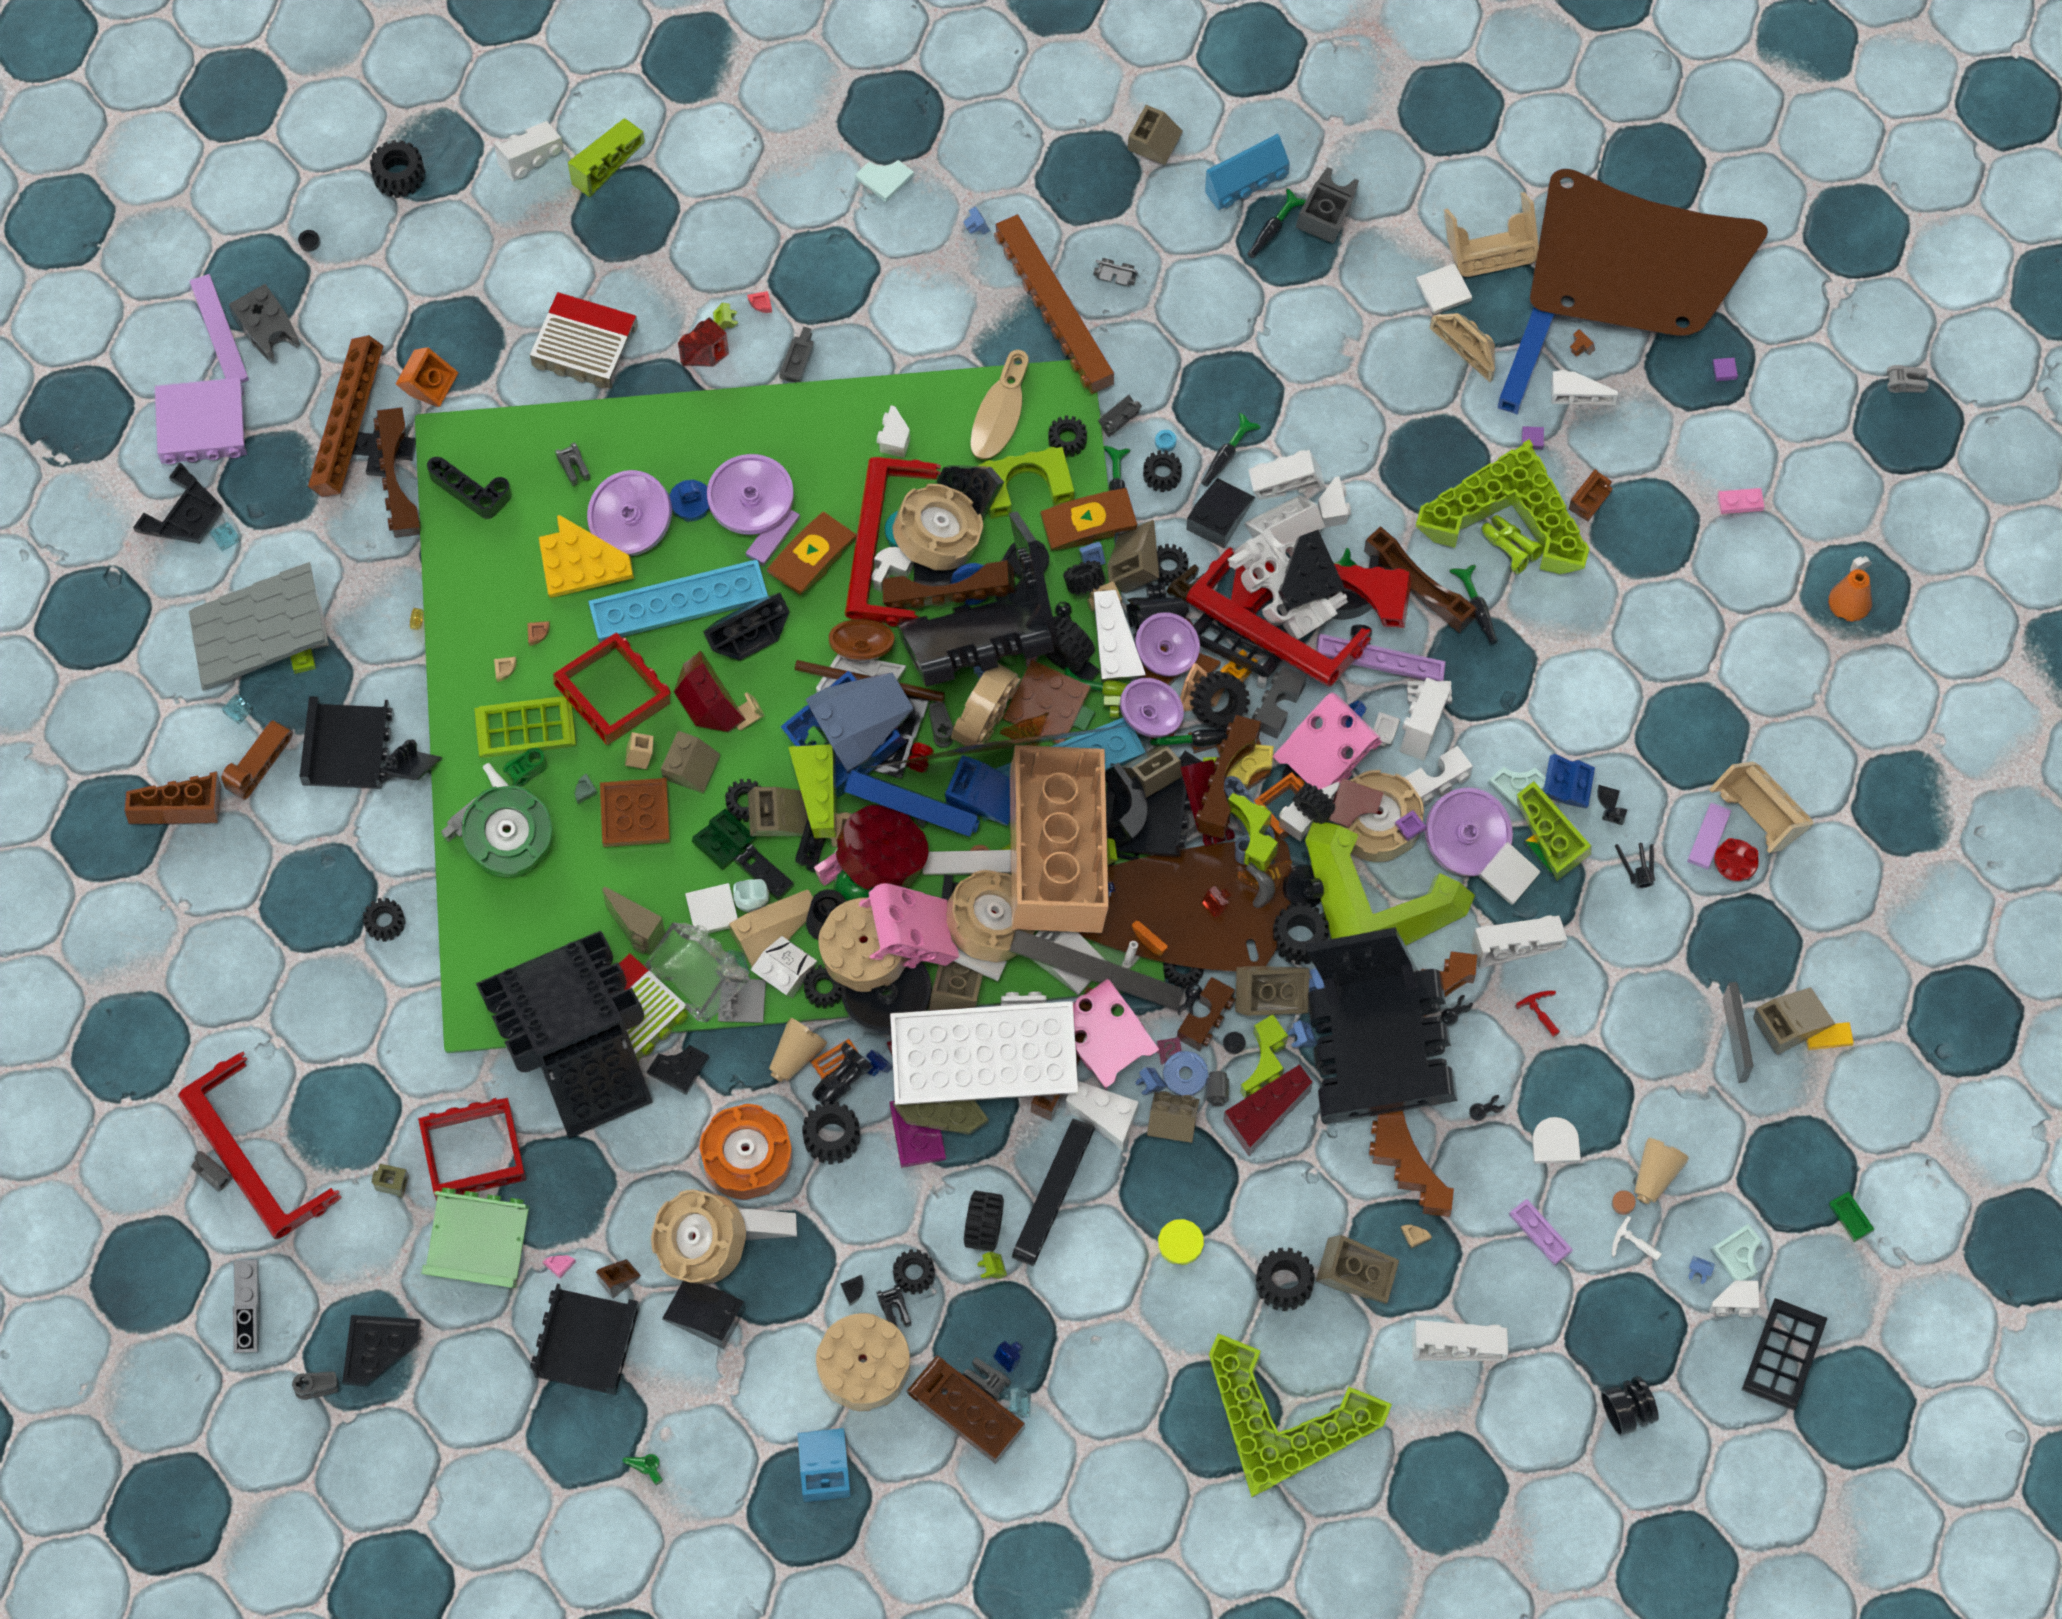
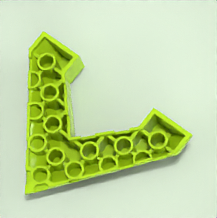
M1530 439L1523 442L1522 446L1517 449H1512L1499 457L1496 462L1489 463L1465 478L1461 484L1441 493L1432 502L1422 505L1415 526L1434 543L1455 548L1461 529L1512 505L1535 539L1545 547L1540 564L1541 570L1557 574L1582 570L1585 568L1590 549L1587 543L1583 541L1573 517H1570L1566 509L1567 506L1555 484L1548 477L1547 470L1540 457L1536 455Z
M1313 820L1305 838V844L1309 851L1314 877L1321 879L1323 883L1324 893L1320 900L1324 915L1326 916L1325 919L1329 923L1331 939L1396 927L1405 946L1467 915L1475 895L1460 882L1441 873L1434 877L1427 895L1373 914L1350 856L1359 835L1336 824L1327 822L1319 824V822L1315 823Z
M1217 1333L1209 1352V1358L1251 1498L1384 1426L1392 1404L1348 1386L1340 1408L1332 1410L1323 1416L1300 1423V1425L1288 1430L1278 1432L1253 1375L1261 1357V1350Z

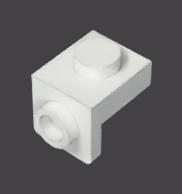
M1379 712L1373 730L1381 737L1382 743L1380 745L1386 747L1387 743H1393L1401 719Z

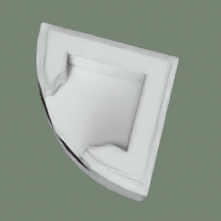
M1867 556L1863 558L1858 557L1853 560L1850 571L1856 569L1864 570L1872 562Z

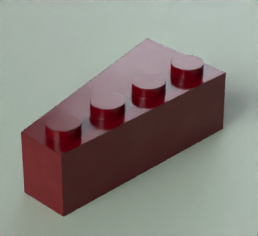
M1300 1064L1224 1111L1223 1121L1248 1156L1255 1151L1260 1143L1265 1141L1268 1135L1311 1092L1313 1082Z

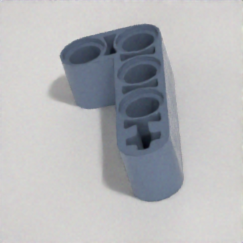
M1235 776L1226 778L1224 792L1227 802L1231 794L1235 793L1245 796L1250 802L1256 804L1239 778ZM1232 814L1245 834L1235 842L1234 857L1238 863L1244 864L1245 851H1242V849L1248 848L1250 839L1244 824ZM1269 825L1263 835H1269L1274 839V831Z

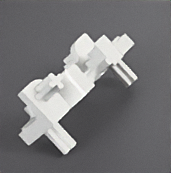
M1270 529L1237 548L1234 551L1236 554L1228 558L1230 568L1233 567L1234 570L1242 565L1245 567L1246 570L1241 575V581L1250 593L1257 591L1261 587H1266L1272 592L1273 601L1262 609V614L1270 624L1274 626L1283 625L1290 636L1299 640L1338 614L1336 610L1348 602L1346 600L1347 596L1339 592L1328 600L1322 598L1287 612L1278 591L1283 583L1290 559L1286 556L1285 552L1292 557L1295 543H1280ZM1266 562H1270L1273 564L1274 572H1268L1266 570ZM1253 573L1257 575L1258 579L1253 576ZM1277 609L1281 611L1282 616L1278 614Z

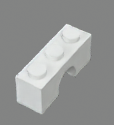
M1458 746L1439 757L1438 767L1443 772L1441 776H1428L1422 768H1419L1404 777L1421 797L1423 805L1429 804L1440 793L1442 795L1446 794L1458 782L1462 784L1471 777L1473 766Z

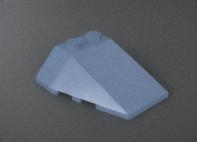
M893 672L827 687L806 699L812 713L847 772L868 761L876 748L886 741V737L894 729L896 730L914 710Z

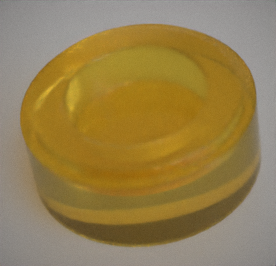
M413 608L410 617V629H421L424 618V611L422 609Z

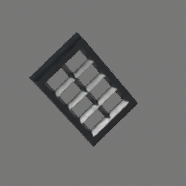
M1205 613L1193 625L1197 632L1200 646L1262 677L1269 678L1283 661L1259 645L1245 640L1244 636L1241 635L1239 637L1229 632L1230 628L1227 626L1223 629L1213 624L1214 619ZM1207 628L1220 633L1214 641L1202 636V633ZM1224 635L1236 641L1230 649L1218 644ZM1240 644L1253 649L1247 657L1234 652ZM1256 652L1269 657L1263 665L1250 660Z
M1774 1298L1742 1391L1795 1411L1828 1318ZM1778 1313L1794 1319L1790 1332L1773 1326ZM1799 1321L1815 1327L1811 1341L1794 1334ZM1771 1331L1788 1337L1784 1350L1767 1345ZM1792 1339L1809 1345L1804 1359L1788 1353ZM1765 1349L1781 1355L1777 1369L1760 1363ZM1786 1357L1802 1363L1798 1377L1781 1371ZM1758 1367L1775 1374L1770 1387L1754 1381ZM1779 1376L1796 1382L1792 1395L1775 1389Z

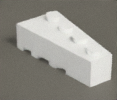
M1116 590L1094 592L1101 682L1106 680L1117 681L1145 678L1146 674Z
M1549 915L1540 919L1475 928L1471 946L1474 954H1477L1478 967L1482 969L1563 949L1566 946L1567 937L1560 916Z
M1416 1320L1412 1332L1413 1361L1506 1362L1508 1357L1507 1328L1500 1325L1480 1326Z

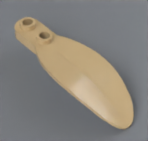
M1022 350L1010 352L1000 380L987 392L975 417L971 434V450L973 455L979 459H989L1000 453L1012 438L1017 427L1022 409L1021 384L1029 365L1028 355ZM1016 361L1022 362L1020 365L1015 364ZM1013 379L1015 380V382L1013 384H1009L1008 380Z

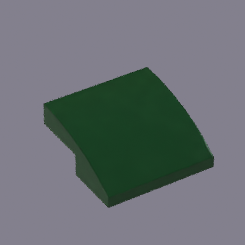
M724 809L711 818L708 826L695 834L691 842L723 870L734 861L738 854L741 855L745 851V847L748 844H752L755 841L756 836H750V830L727 809Z

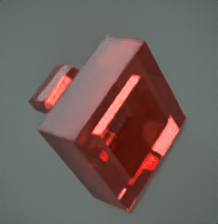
M1214 886L1208 889L1202 903L1217 918L1224 912L1229 903L1226 899L1231 897V894L1227 889L1219 891Z

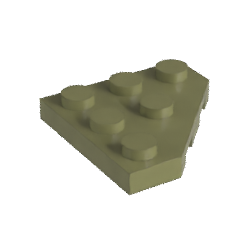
M975 1100L895 1105V1102L893 1103L894 1108L905 1123L970 1135L989 1123V1119Z

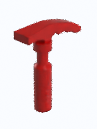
M1556 991L1538 992L1516 1003V1009L1530 1005L1529 1008L1537 1013L1538 1019L1553 1037L1560 1033V1030L1550 1020L1548 1015L1541 1011L1538 1007L1539 1004L1535 1001L1536 999L1540 1000L1542 997L1555 996Z

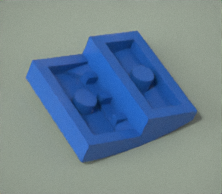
M1552 754L1549 756L1543 792L1555 801L1587 808L1589 806L1595 767L1578 759L1572 762L1557 754Z

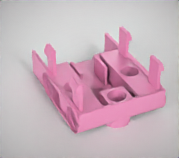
M1332 692L1294 730L1273 757L1280 764H1288L1307 783L1317 786V789L1320 790L1340 782L1341 778L1348 780L1352 775L1351 771L1371 749L1375 750L1382 741L1380 740L1381 737L1337 694ZM1352 717L1353 724L1351 727L1347 728L1345 724L1347 718ZM1322 718L1323 725L1317 729L1315 723L1317 719ZM1352 748L1353 756L1347 759L1346 751Z
M880 884L869 892V898L860 901L859 906L869 908L872 906L880 949L870 955V959L883 960V957L890 953L911 958L904 963L903 967L916 968V965L921 961L947 966L959 958L957 946L952 942L947 925L946 899L892 884Z
M1109 979L1100 983L1087 994L1079 996L1073 1003L1075 1035L1084 1033L1087 1036V1040L1083 1043L1075 1041L1076 1053L1106 1091L1108 1086L1115 1082L1116 1074L1142 1055L1151 1056L1154 1053H1159L1157 1045ZM1082 1002H1089L1092 1008L1090 1011L1084 1012L1079 1006ZM1114 1007H1121L1124 1013L1119 1017L1114 1016L1111 1013Z

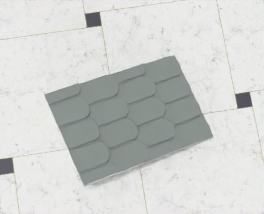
M310 562L279 572L276 576L218 597L219 599L199 605L189 611L199 677L203 691L309 648L315 649L329 646L323 610L314 584Z

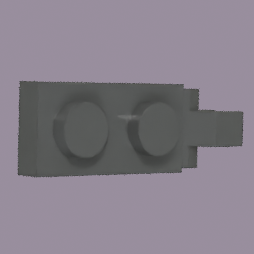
M803 326L800 337L795 336L794 339L792 338L779 374L780 379L795 383L801 382L814 341H811V328Z

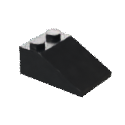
M1217 478L1197 501L1187 517L1186 530L1225 548L1255 500V496Z
M682 1281L662 1320L725 1349L746 1310L743 1300L724 1291L703 1284Z

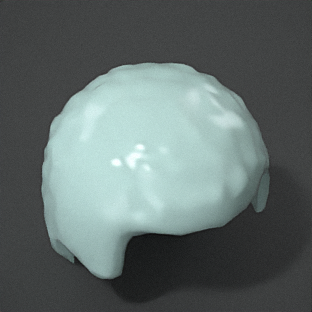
M762 879L739 881L734 884V901L736 906L742 911L752 912L768 904L769 890Z

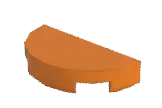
M1135 921L1131 925L1138 939L1152 953L1161 956L1168 950V945L1140 921Z

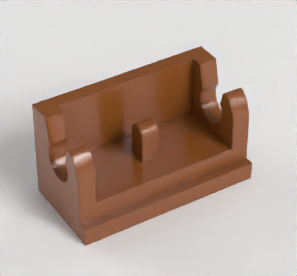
M1594 469L1572 497L1569 510L1589 522L1612 492L1613 488L1610 487L1612 481Z

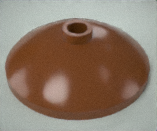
M853 619L839 623L832 628L829 633V645L837 654L844 658L856 661L874 660L884 656L893 648L894 634L889 627L880 622L868 619Z

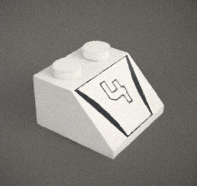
M781 936L763 951L751 968V971L785 995L793 998L804 983L806 974L808 972L811 973V969L816 966L818 961Z

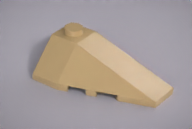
M808 889L749 912L729 923L730 934L751 968L763 951L777 939L783 936L789 941L791 936L806 923L809 907L813 899Z

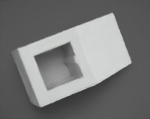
M890 406L889 413L885 412L882 422L884 428L883 431L878 433L877 443L881 453L905 458L910 442V429L896 407Z
M1339 476L1333 479L1318 500V508L1325 528L1347 524L1348 516L1351 515L1349 502L1346 503L1344 498L1347 495L1345 484H1341Z
M1735 1280L1712 1302L1709 1313L1716 1314L1719 1317H1727L1730 1314H1739L1740 1317L1756 1315L1759 1309L1758 1281Z

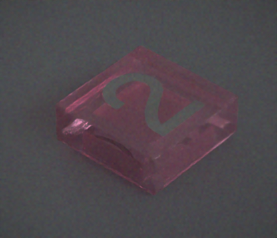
M1179 1037L1157 1041L1161 1064H1165L1173 1054L1182 1051Z

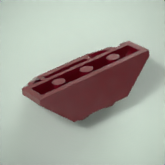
M699 651L683 664L674 693L695 726L729 733L746 720L702 651Z

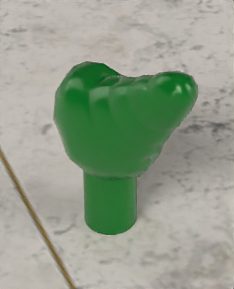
M648 1454L645 1457H624L622 1459L628 1466L642 1474L649 1475L655 1485L663 1481L657 1471L660 1461L656 1455Z

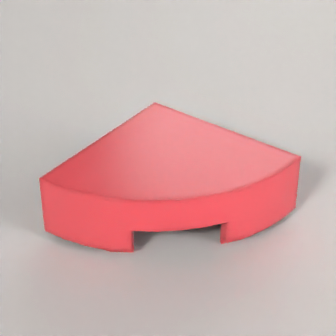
M768 291L747 295L748 301L754 309L763 313H772Z

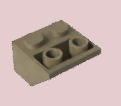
M1145 105L1128 136V150L1166 165L1183 134V130L1165 112Z
M1156 746L1122 766L1130 779L1137 776L1144 789L1146 798L1182 777L1181 760L1168 746Z
M1167 1091L1155 1092L1150 1111L1147 1136L1192 1143L1200 1099L1194 1098L1191 1095H1172Z

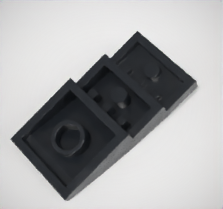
M906 695L914 710L899 725L897 730L907 742L880 765L907 760L911 756L912 746L917 741L930 700ZM902 763L876 767L873 771L902 779L907 765Z

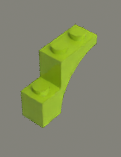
M1232 793L1228 799L1231 813L1244 824L1250 839L1248 848L1245 851L1244 864L1248 865L1252 862L1259 870L1265 872L1276 856L1278 842L1271 836L1263 835L1271 824L1272 812L1262 805L1258 806L1250 802L1245 796Z
M1273 1014L1254 1025L1253 1034L1260 1048V1061L1250 1078L1241 1084L1240 1093L1244 1099L1283 1075L1284 1068L1273 1052L1278 1053L1286 1047L1288 1035Z

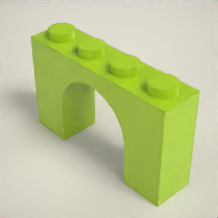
M1050 447L1040 452L1031 451L1021 456H1008L1002 460H988L978 464L979 466L992 467L1004 481L988 511L990 519L1008 516L1011 513V501L1007 485L1014 476L1021 473H1034L1046 481L1053 506L1074 500V488L1062 447Z

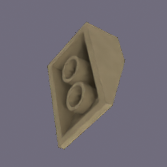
M604 886L602 892L606 908L633 948L641 954L647 953L652 956L665 936L662 917Z
M955 961L947 966L938 965L929 1011L976 1008L983 974Z
M1236 967L1235 1012L1246 1016L1308 1013L1309 968Z
M1343 1235L1329 1237L1316 1281L1339 1291L1386 1304L1399 1260Z

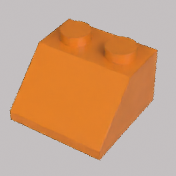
M429 347L413 351L395 384L410 397L440 407L459 372Z

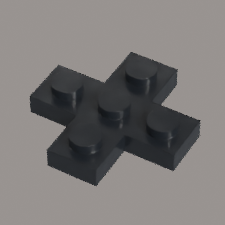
M374 428L373 434L358 432L352 455L369 456L366 467L367 475L386 477L385 470H380L379 458H383L382 451L377 449L376 438H380L379 431H375ZM404 437L395 459L413 461L416 439Z

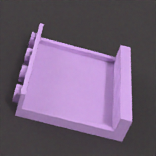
M240 378L155 386L157 453L161 464H175L176 462L183 461L196 462L203 459L217 460L223 457L238 458L247 455L244 442L242 402L244 388Z

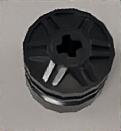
M1635 1376L1631 1381H1624L1623 1390L1618 1385H1614L1601 1391L1604 1410L1612 1427L1619 1436L1636 1431V1421L1642 1427H1646L1648 1421L1653 1424L1659 1420L1654 1396L1641 1376Z

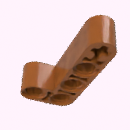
M274 720L269 722L238 765L230 763L224 769L221 780L225 789L244 800L247 799L288 745L293 731Z

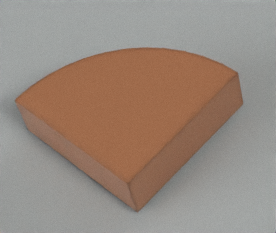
M549 621L528 623L529 646L538 644L546 638L550 630Z

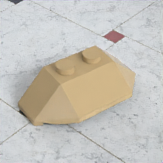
M1458 313L1434 315L1431 318L1430 329L1485 379L1491 382L1495 371V343L1492 338L1481 332L1473 321H1469L1465 316Z

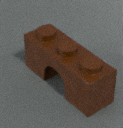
M1211 977L1201 992L1199 1003L1210 1010V1013L1201 1018L1188 1013L1177 1031V1039L1201 1052L1204 1046L1208 1047L1214 1035H1212L1215 1027L1219 1029L1225 1019L1223 1016L1225 1011H1230L1235 1004V989Z

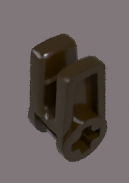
M1194 564L1179 578H1176L1169 585L1166 592L1169 595L1181 597L1183 601H1186L1188 592L1204 573L1199 578H1196L1193 583L1189 584L1199 572V567Z

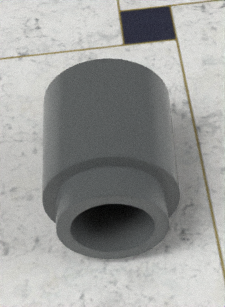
M1210 1072L1209 1077L1206 1079V1101L1211 1103L1212 1106H1223L1224 1103L1229 1101V1078H1227V1073Z

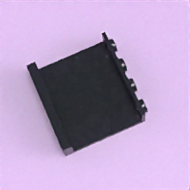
M309 696L299 774L302 785L382 789V781H386L387 773L381 772V769L384 767L386 757L389 756V748H386L387 741H391L389 721H393L394 711L393 708H390L389 701L385 700L382 707L320 704L318 697Z
M1183 777L1146 798L1147 817L1143 828L1136 836L1121 845H1118L1115 841L1116 852L1181 857L1182 848H1186L1187 841L1184 830L1189 828V816H1186L1187 810H1191ZM1107 785L1106 827L1116 819L1119 810L1117 798L1109 785ZM1106 828L1107 838L1114 839Z
M557 1283L555 1290H551L548 1303L551 1306L549 1312H545L542 1325L545 1326L543 1334L539 1333L536 1347L539 1348L537 1356L533 1355L530 1364L534 1377L616 1395L640 1308L638 1301L629 1299L628 1304L584 1295L562 1290L561 1285Z

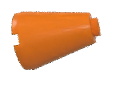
M1860 569L1853 570L1833 587L1828 602L1835 616L1838 618L1842 617L1850 622L1859 621L1867 616L1872 607L1870 578L1865 571Z

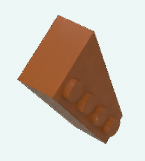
M217 771L209 773V776L200 778L199 776L189 777L190 780L176 783V780L167 782V785L156 787L153 785L126 791L125 814L128 823H218L221 783Z

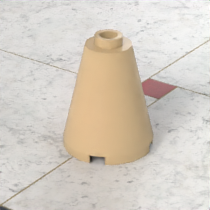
M790 1018L769 1067L772 1071L770 1075L779 1082L783 1080L788 1082L825 1048L828 1042L797 1020Z
M1648 1138L1645 1143L1634 1191L1638 1195L1636 1199L1648 1205L1650 1201L1655 1203L1687 1164L1688 1156L1672 1146L1670 1148L1664 1145V1142Z

